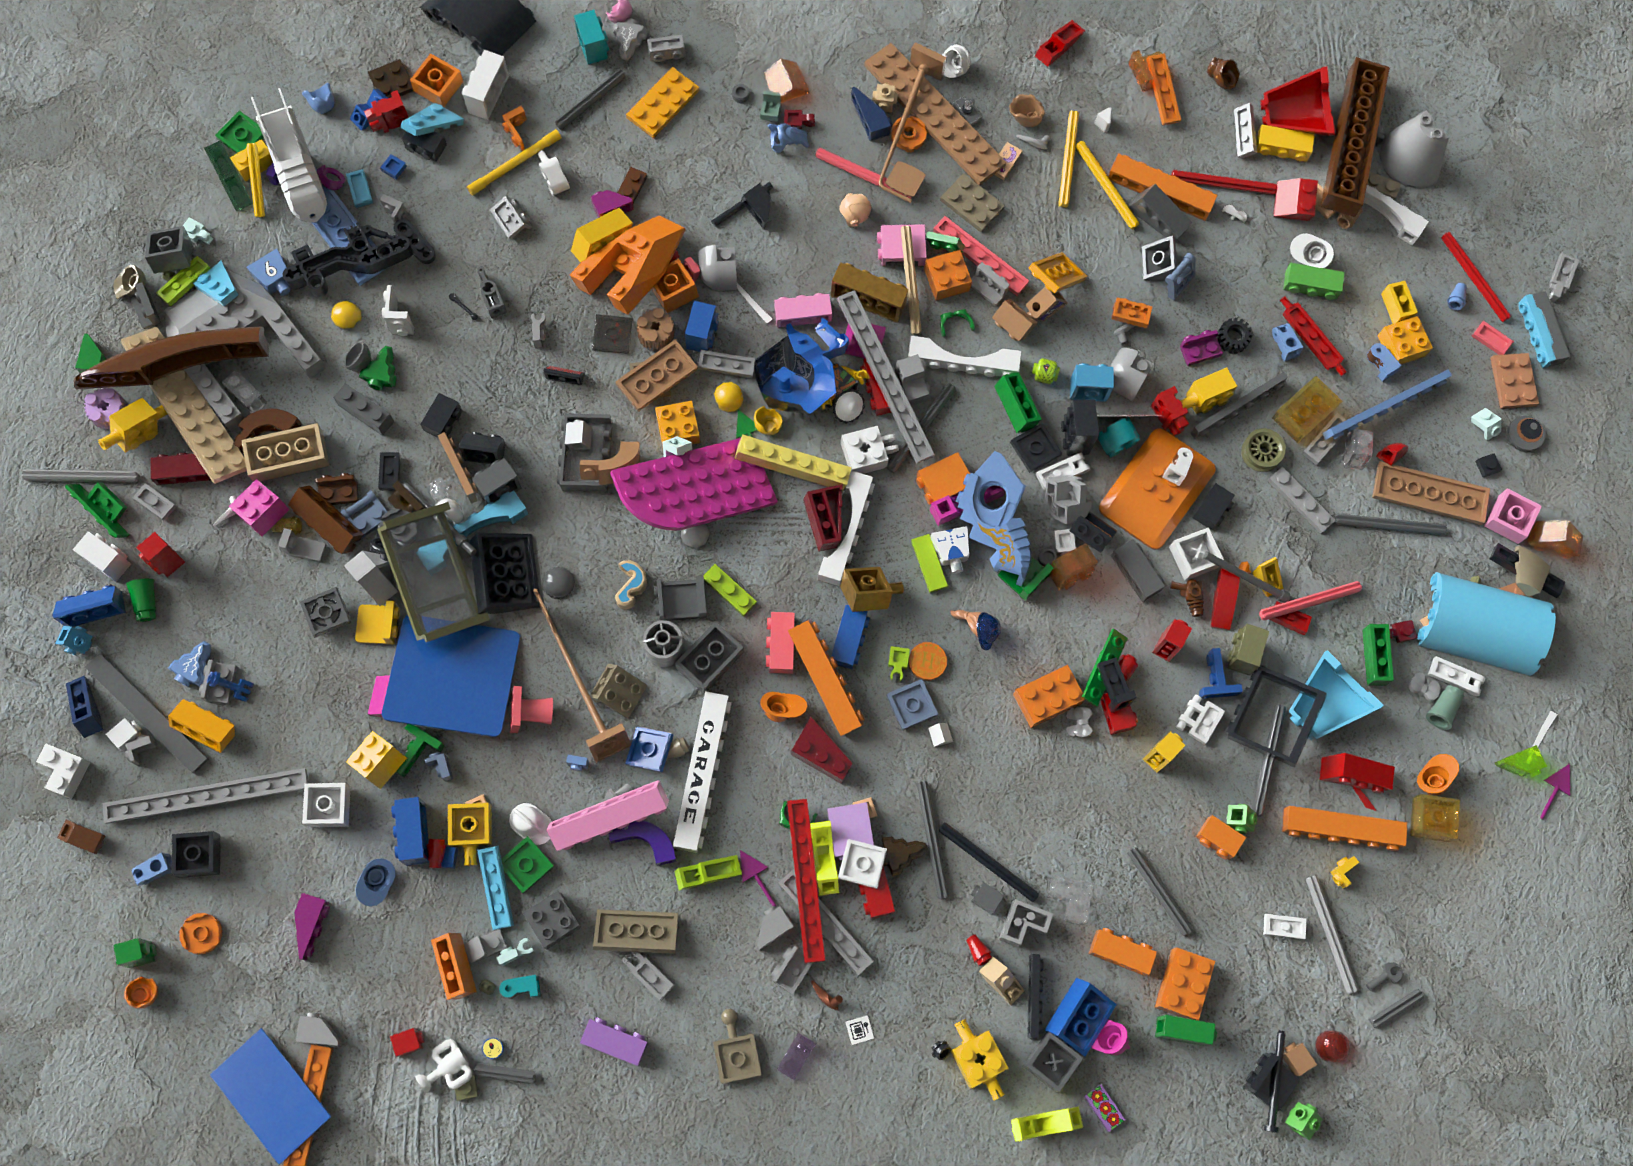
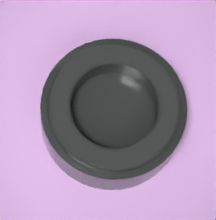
M738 84L732 89L734 101L744 103L749 99L750 91L746 85Z
M1044 548L1038 555V561L1043 567L1048 563L1054 566L1058 560V554L1052 548Z

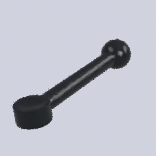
M451 293L449 295V299L455 301L471 315L472 320L478 319V315L471 312L457 299L456 294Z

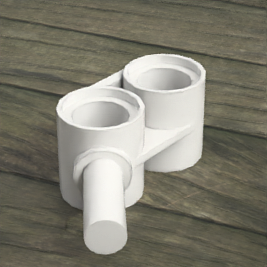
M539 151L538 156L542 163H539V168L544 178L548 179L547 185L552 195L554 196L570 189L557 158L549 159L544 151Z

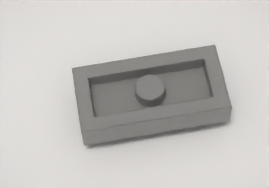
M146 483L133 497L135 501L163 521L177 507Z

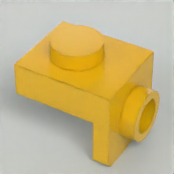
M1355 856L1350 858L1343 857L1336 863L1338 866L1330 872L1333 875V881L1342 888L1351 885L1345 873L1359 863Z

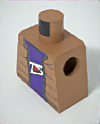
M1044 287L1026 304L1029 310L1027 314L1034 320L1045 321L1068 303L1060 292L1054 293Z

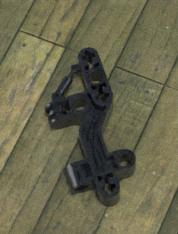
M357 222V226L353 227L351 225L349 230L343 228L349 240L348 246H335L316 255H313L308 244L291 251L296 264L284 269L282 275L290 289L297 290L308 285L314 296L323 297L328 292V286L324 280L325 277L341 270L375 274L410 258L413 255V248L409 239L405 236L388 235V232L372 228L370 225L360 226L359 222ZM373 235L391 240L376 247H371L367 238Z

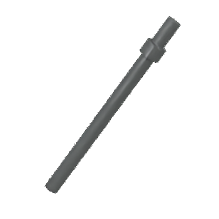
M408 482L403 484L424 509L432 507ZM433 516L432 518L439 524L437 517ZM449 524L455 543L460 548H464L471 556H474L477 550L463 534H460Z
M1206 552L1203 556L1204 559L1276 596L1283 603L1296 599L1289 592L1283 589L1279 590L1209 552Z

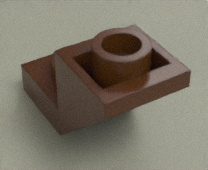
M66 819L57 838L97 854L103 846L106 835Z

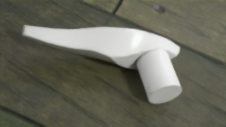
M231 496L229 498L230 502L232 503L237 496ZM229 507L228 510L215 521L213 526H216L223 520L235 515L233 510Z

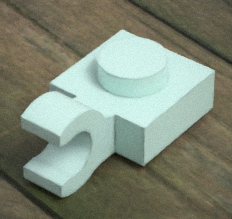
M189 217L183 226L191 241L196 243L200 239L206 244H210L213 238L210 237V233L205 231V226Z
M522 939L517 948L512 949V947L502 950L500 952L501 955L497 957L499 964L504 966L525 954L532 953L534 951L533 948L528 950L523 948V945L529 942V939Z

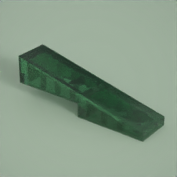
M221 140L204 147L235 210L239 211L252 205L253 203Z

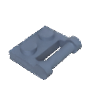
M1187 253L1175 271L1165 278L1168 284V297L1173 300L1177 298L1195 276L1196 259L1191 253Z
M372 490L367 492L364 498L348 509L340 511L344 517L364 534L362 538L377 529L381 518L387 513V510ZM371 501L374 503V505L370 507L368 510L357 516L355 519H351V515H353L358 510L366 506L368 503H370Z

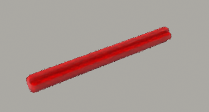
M1173 170L1171 176H1177L1181 180L1193 184L1266 194H1276L1277 184L1178 170Z
M1451 232L1445 233L1441 237L1445 245L1502 322L1508 320L1511 317L1509 311Z

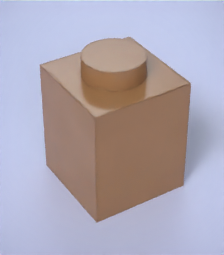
M1292 1042L1284 1047L1283 1059L1291 1072L1296 1076H1301L1317 1065L1303 1043L1295 1044V1042Z

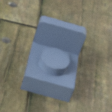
M433 753L429 755V758L425 759V763L428 766L438 764L436 766L438 777H442L445 781L453 779L448 758L444 753Z

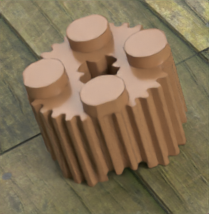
M655 308L653 311H646V314H642V317L638 318L637 333L640 344L643 347H649V350L652 348L653 351L657 349L658 351L674 340L675 331L673 320L669 317V314L666 315L663 309Z

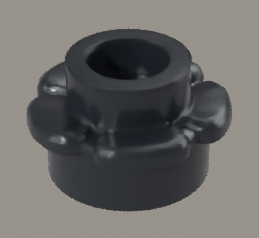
M938 1041L932 1047V1056L934 1058L937 1057L938 1060H944L951 1052L947 1041Z

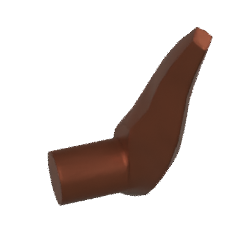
M812 980V986L820 1000L829 1008L839 1010L838 1005L843 1002V998L840 995L832 998Z

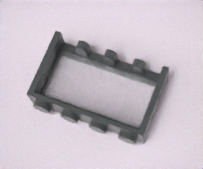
M565 413V420L561 421V430L564 431L563 437L560 438L562 455L558 457V465L561 467L560 473H557V484L560 485L562 491L584 490L608 493V484L599 485V480H581L580 460L610 459L613 427L610 415ZM583 420L592 427L591 449L572 450L565 445L567 423Z

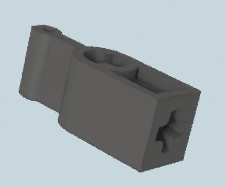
M478 267L477 271L480 280L483 281L480 284V291L490 317L493 318L507 313L495 282L487 280L484 267Z

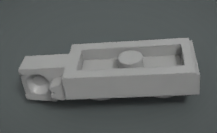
M1564 253L1559 256L1549 283V289L1552 290L1549 300L1556 302L1561 294L1564 295L1569 289L1579 262L1578 259Z

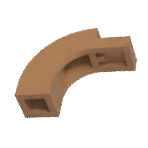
M621 442L618 454L607 460H580L581 480H599V485L613 484L614 482L610 474L612 470L640 463V442Z

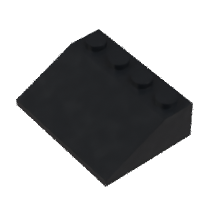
M477 533L469 542L477 550L476 554L471 556L478 614H498L540 608L541 606L534 593V589H537L539 592L532 534Z

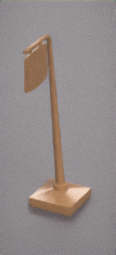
M916 42L912 46L910 63L919 72L879 179V186L883 190L909 203L912 202V199L906 196H915L926 175L906 163L898 161L894 165L890 161L925 74L941 81L944 76L947 58ZM889 164L894 166L893 170L891 171L889 177L885 182L889 187H891L890 189L882 184L883 178L885 176ZM892 189L904 194L905 196L893 191Z
M534 589L542 611L599 731L598 735L586 740L597 763L630 747L631 742L622 723L611 729H606L544 606L538 590Z

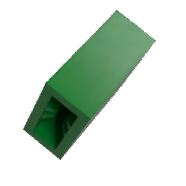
M1163 1015L1157 1017L1155 1037L1207 1046L1213 1045V1041H1216L1217 1029H1215L1214 1023Z

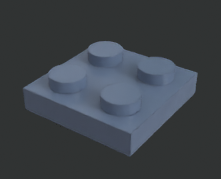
M922 679L886 694L902 731L938 716V712Z

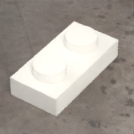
M1264 914L1263 935L1304 940L1306 938V919Z

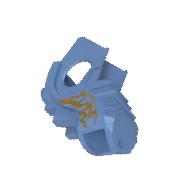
M994 451L974 474L967 473L963 482L966 486L963 492H959L956 502L959 503V508L964 509L960 519L973 525L969 538L996 549V552L990 558L994 571L998 573L1000 570L1019 575L1016 585L1022 587L1032 561V551L1029 546L1032 544L1028 538L1029 534L1024 528L1027 525L1023 518H1013L1026 485L1020 481L1004 456ZM990 486H1000L1005 490L1007 497L1001 507L992 508L985 503L984 493Z

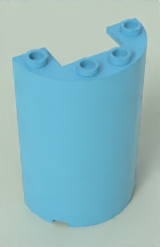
M1438 572L1432 575L1430 585H1432L1431 591H1434L1432 596L1434 604L1428 613L1429 625L1422 627L1418 632V646L1529 676L1537 672L1541 667L1538 663L1542 658H1546L1554 635L1556 617L1555 613L1551 612L1554 609L1551 603Z

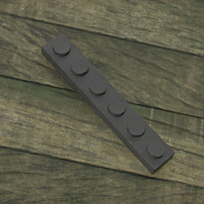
M1284 372L1280 373L1195 426L1190 434L1194 439L1199 436L1205 437L1211 432L1210 429L1214 427L1219 428L1225 424L1226 419H1234L1244 408L1248 410L1256 404L1255 401L1259 399L1262 401L1273 390L1277 392L1285 386L1284 382L1288 378Z

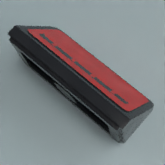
M547 366L543 370L546 379L582 385L584 372Z

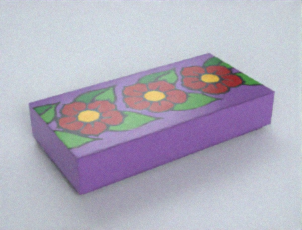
M1101 1084L1084 1095V1098L1107 1132H1110L1125 1121V1118Z

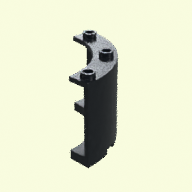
M427 0L420 7L431 22H437L442 25L447 23L450 29L461 38L464 36L472 42L471 47L480 56H482L484 50L503 56L536 22L533 12L519 0Z

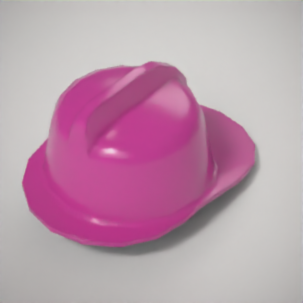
M1107 1020L1091 1048L1110 1055H1120L1126 1049L1130 1050L1125 1026Z

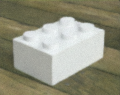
M484 50L482 56L478 57L477 66L470 73L469 83L464 86L462 91L469 114L486 120L489 119L509 77L504 56Z

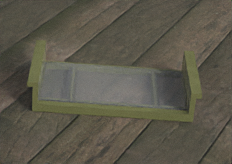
M448 502L384 521V526L377 529L417 641L425 639V642H429L490 620L488 613L478 614L476 600L444 513L451 509Z

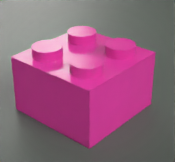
M257 479L229 505L233 512L260 536H263L290 510L279 497Z

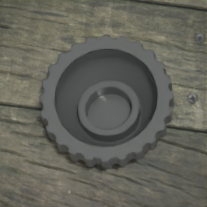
M553 567L542 578L544 592L554 599L567 597L573 591L574 576L567 568Z

